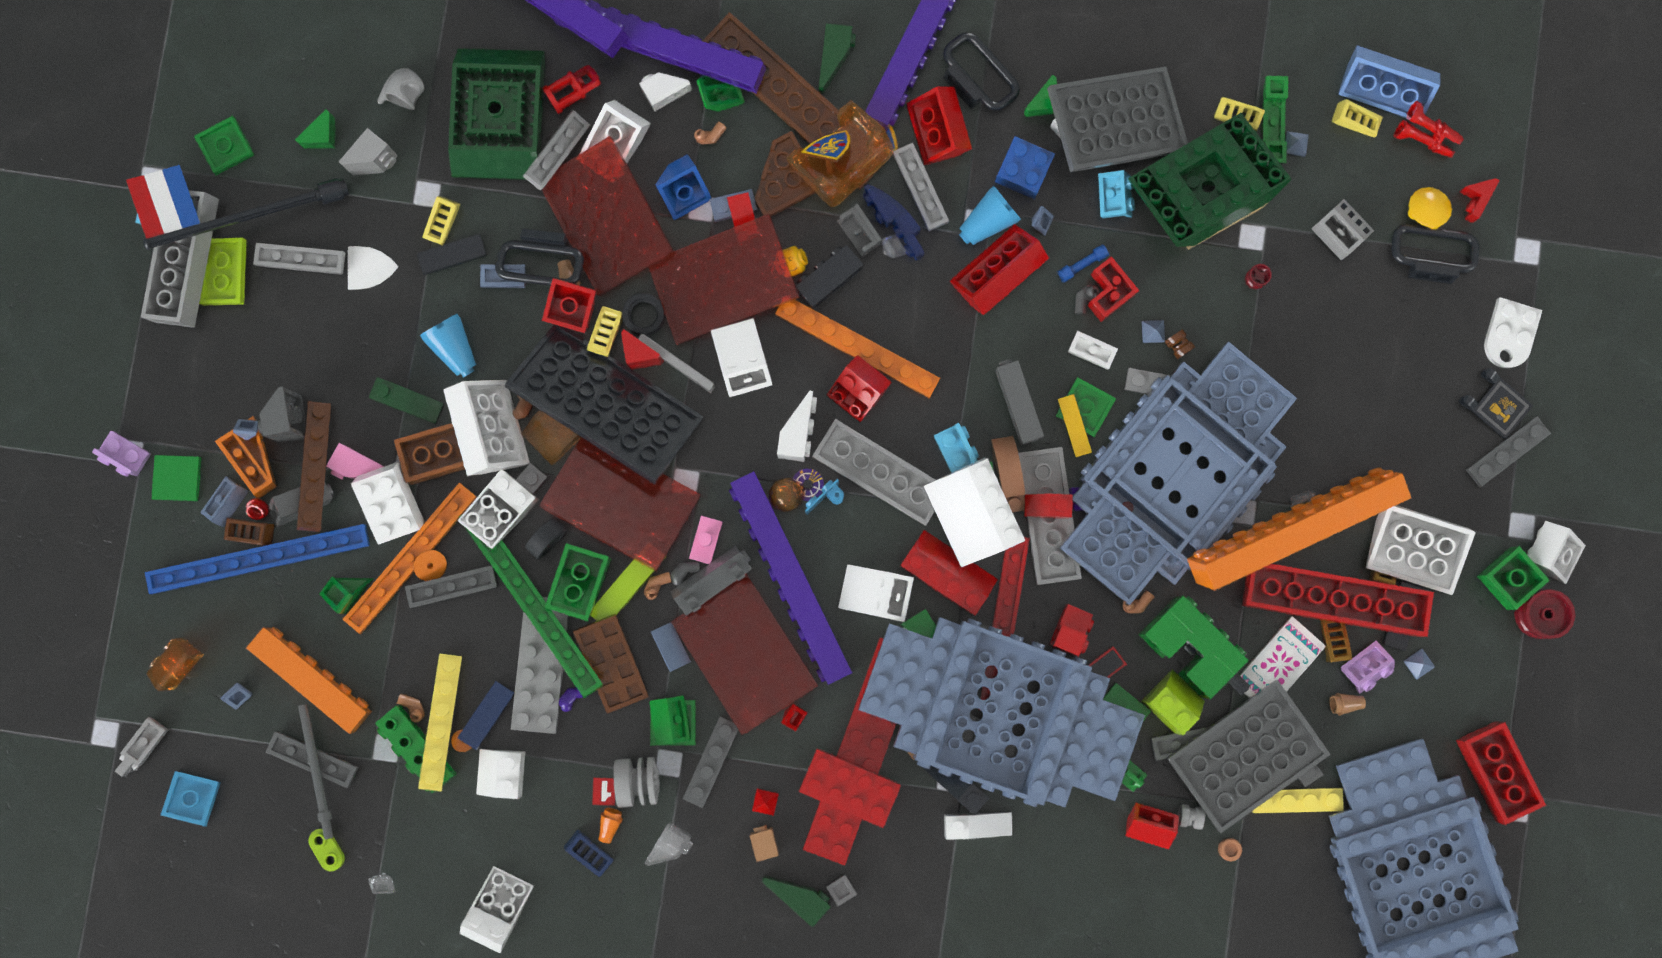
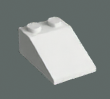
M615 100L605 103L577 160L614 183L640 145L651 123Z

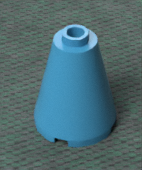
M993 186L961 225L960 230L962 232L959 235L966 244L971 242L974 245L1018 223L1021 219Z
M458 314L451 316L420 335L423 342L456 376L461 374L462 377H465L474 372L473 366L476 363Z

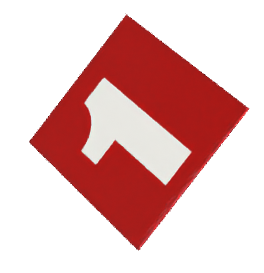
M614 778L593 779L592 805L615 806Z

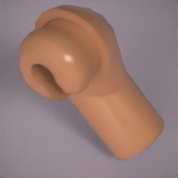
M718 122L711 131L698 129L694 133V137L699 144H714L727 128L721 122Z
M1145 590L1139 599H1135L1130 605L1123 601V610L1129 614L1143 613L1155 596Z
M400 693L396 704L407 707L410 719L416 723L420 722L424 718V709L421 701Z

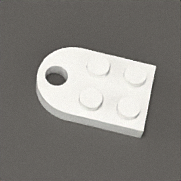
M1501 297L1497 299L1484 343L1486 356L1494 365L1501 368H1513L1526 361L1532 349L1542 310ZM1501 351L1509 353L1510 359L1508 362L1500 359Z

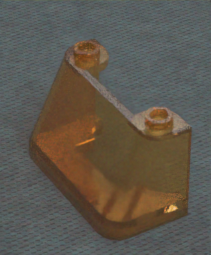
M852 100L839 110L838 122L840 125L830 133L833 134L847 130L851 141L847 153L838 162L834 161L836 169L834 173H827L825 159L802 155L801 151L804 148L794 150L786 158L789 165L830 207L839 205L892 156L894 150L884 127Z

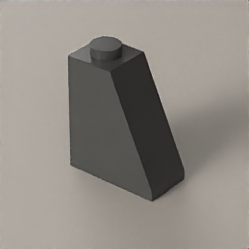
M329 483L324 484L323 507L330 504L332 500L333 490ZM300 487L272 497L268 507L276 528L298 519Z

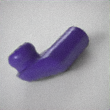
M576 687L568 688L559 699V706L562 711H570L575 699L583 698Z

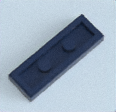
M495 681L457 738L477 751L515 693Z

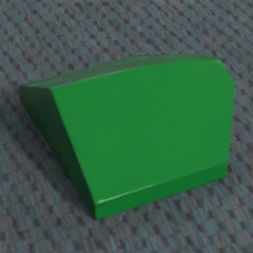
M704 75L696 81L706 109L719 112L745 102L739 87Z

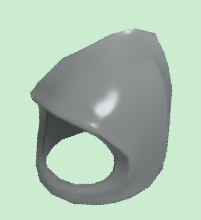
M409 68L398 69L385 82L377 102L382 104L388 100L401 107L414 110L418 97L424 91V84L419 76Z

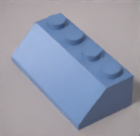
M1356 46L1347 65L1338 95L1406 117L1410 106L1415 101H1419L1423 104L1424 114H1426L1440 86V73Z

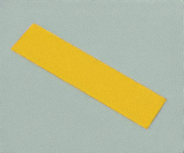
M1074 394L1059 398L1058 402L1075 456L1079 457L1092 453Z

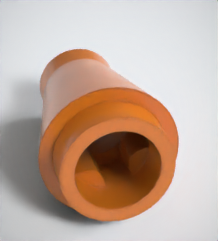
M605 808L604 812L601 813L599 841L603 843L612 842V838L623 820L621 811L614 808Z

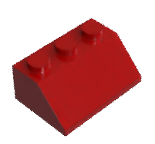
M937 86L906 103L924 165L951 159L972 149L954 87Z

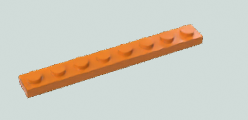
M785 295L775 313L779 318L854 358L859 355L876 370L928 398L931 397L940 380L938 376Z
M459 482L342 620L359 634H362L414 573L413 568L416 557L426 550H433L456 524L459 516L464 514L475 501L477 496Z

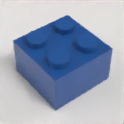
M1015 136L995 182L1035 200L1055 153Z

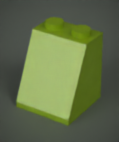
M1172 669L1141 702L1173 733L1184 735L1199 720L1205 701Z

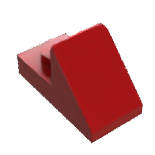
M1494 178L1466 186L1459 191L1472 199L1466 207L1465 211L1468 213L1464 218L1465 220L1473 223L1480 218L1500 180Z

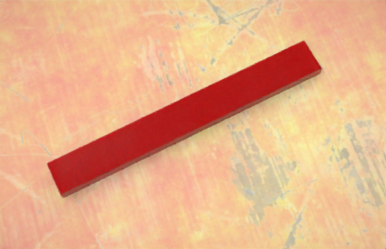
M1024 537L1025 541L1006 549L1004 552L992 627L1003 630L1001 635L1010 637L1015 631L1030 538ZM993 665L986 667V677H996L998 673L997 668ZM982 687L980 699L985 700L990 696V690L987 687Z

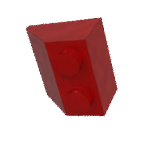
M553 278L542 321L585 333L589 329L596 290Z

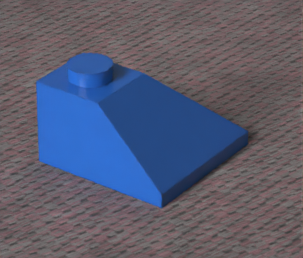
M688 154L670 163L655 184L674 220L712 199Z

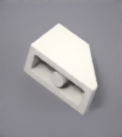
M662 73L649 74L639 83L654 112L692 90L688 80Z

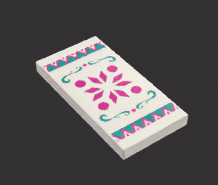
M1290 616L1240 673V676L1251 686L1244 694L1251 698L1275 680H1278L1287 692L1326 646L1293 616Z

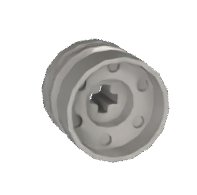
M654 756L647 758V767L644 765L643 757L638 759L637 768H633L630 758L616 759L614 761V789L618 808L633 806L635 796H639L642 806L646 805L647 795H649L651 805L657 804L660 778Z

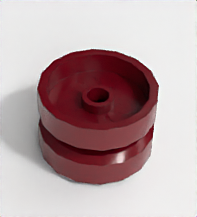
M1552 589L1538 590L1514 612L1516 624L1520 630L1527 636L1536 639L1562 637L1570 631L1576 616L1574 605L1569 597L1560 591Z

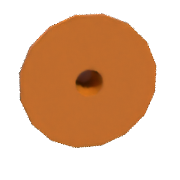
M426 550L416 557L413 569L419 579L424 581L434 580L444 574L447 562L444 555L440 552Z

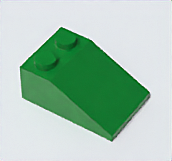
M566 543L545 608L588 621L612 559L608 556Z

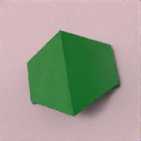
M332 576L319 595L335 612L347 614L374 578H335Z

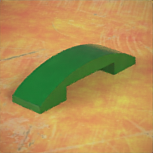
M1266 76L1262 109L1265 112L1261 121V139L1279 163L1286 164L1285 109L1286 99L1288 98V76Z

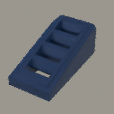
M577 830L564 845L567 853L599 878L614 861L609 854L580 830ZM581 839L583 842L574 850L573 847ZM588 845L590 848L581 856L580 853ZM596 851L597 854L590 862L587 861L592 853ZM601 857L605 858L597 868L594 867Z

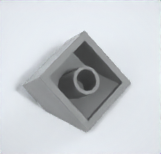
M367 128L340 159L339 163L353 176L384 173L386 169L394 166L398 155L387 143Z

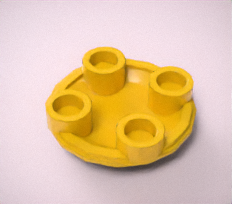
M1431 187L1421 188L1410 197L1408 216L1421 225L1431 229H1438L1451 217V202L1438 189Z

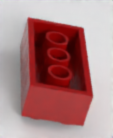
M1494 721L1456 740L1497 823L1506 825L1546 806L1505 722Z
M817 748L799 792L884 828L901 784Z

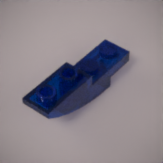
M869 184L864 186L865 194H863V198L868 206L872 205L875 209L874 216L880 225L884 224L885 228L894 224L893 231L898 239L902 238L905 242L904 249L910 258L913 256L917 261L924 257L925 252L915 237L920 234L921 229L914 218L901 204L885 192Z

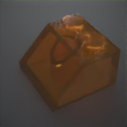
M541 410L532 417L521 433L552 466L581 438V436Z
M184 638L171 639L165 645L164 653L160 657H156L149 665L151 668L146 674L158 691L175 690L203 657V654Z

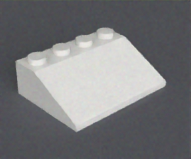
M507 380L463 381L444 389L467 476L500 471L501 469L506 470L530 464L518 419H515L512 414L515 408L510 390L505 387Z
M982 458L924 485L961 567L1025 541L987 458Z
M1396 505L1378 514L1366 568L1453 595L1476 532L1467 527Z

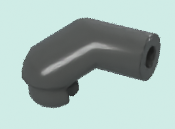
M1088 285L1077 292L1075 314H1086V303L1099 294L1097 286Z
M700 562L680 563L671 573L672 583L675 586H679L683 583L688 573L700 571Z

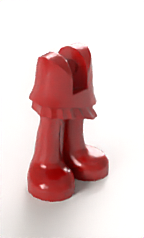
M1415 101L1410 106L1406 118L1432 132V135L1417 129L1406 120H1402L1394 132L1396 139H1415L1427 145L1428 149L1432 150L1433 153L1451 158L1456 152L1447 145L1442 144L1445 137L1459 145L1464 140L1457 131L1453 130L1445 122L1442 123L1440 118L1433 121L1424 114V106L1419 101Z

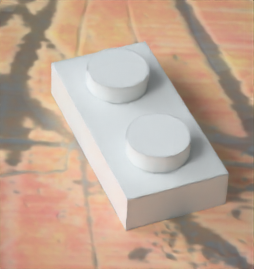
M1077 331L1068 352L1108 370L1118 348Z

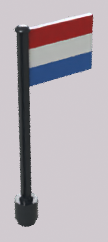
M180 165L126 180L145 234L143 245L147 250L313 201H322L325 205L342 200L345 196L349 195L344 179L338 180V178L317 183V188L312 192L200 223Z

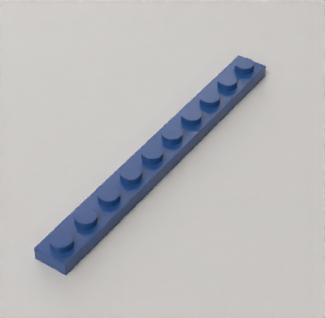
M366 524L148 571L145 572L149 594H156L369 547L370 542Z

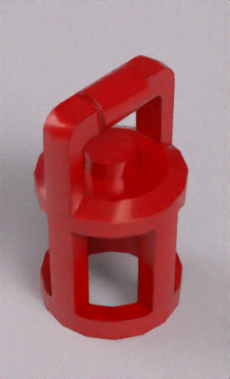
M586 65L574 73L571 71L567 72V75L549 86L542 87L557 114H560L566 107L581 98H586V93L599 86L601 82L596 71L590 65ZM587 74L591 81L585 85L581 77ZM571 85L574 91L557 101L554 94Z

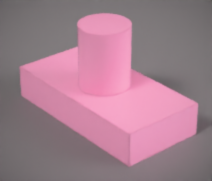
M701 516L689 559L706 564L712 562L723 524L722 521Z

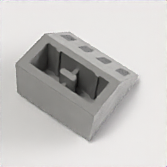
M1345 199L1311 228L1340 260H1343L1374 231Z

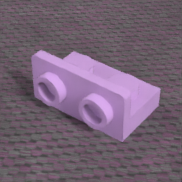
M110 431L100 449L94 448L92 453L98 456L97 460L107 466L111 463L117 467L115 471L126 477L129 474L138 476L151 455L150 452L114 431Z
M1375 641L1352 658V660L1341 667V671L1356 686V691L1360 694L1364 690L1366 692L1370 691L1380 678L1383 677L1385 679L1390 676L1394 671L1395 660Z

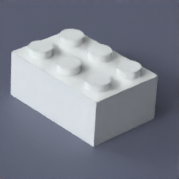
M399 462L359 475L351 483L378 544L418 531L425 521L409 485L405 482Z

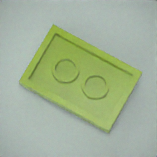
M211 239L200 305H244L246 239Z

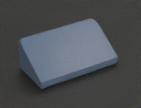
M225 476L200 513L211 522L224 527L227 518H231L247 495L248 490Z
M672 622L651 631L670 672L691 662Z

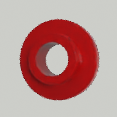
M254 498L247 503L246 513L250 518L260 520L267 516L269 507L263 500Z

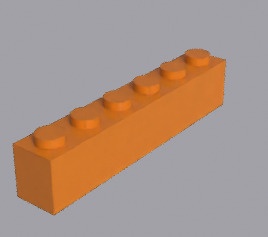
M263 627L246 649L349 734L355 733L372 712L368 709L369 704L360 697L356 699L351 695L352 690L345 684L341 683L339 685L334 681L335 676L326 669L322 671L316 666L318 662L309 655L304 656L299 652L301 648L292 641L287 642L282 637L284 634L276 627Z

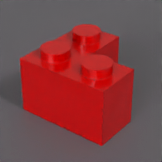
M1112 256L1092 272L1091 276L1103 291L1092 299L1087 306L1102 322L1139 292V289Z
M1065 604L1049 646L1072 656L1084 654L1089 643L1086 640L1088 635L1085 633H1090L1093 627L1094 620H1091L1093 614Z

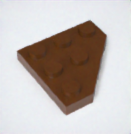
M792 131L772 141L759 188L756 192L755 202L765 220L823 190L807 157L801 154L802 148Z

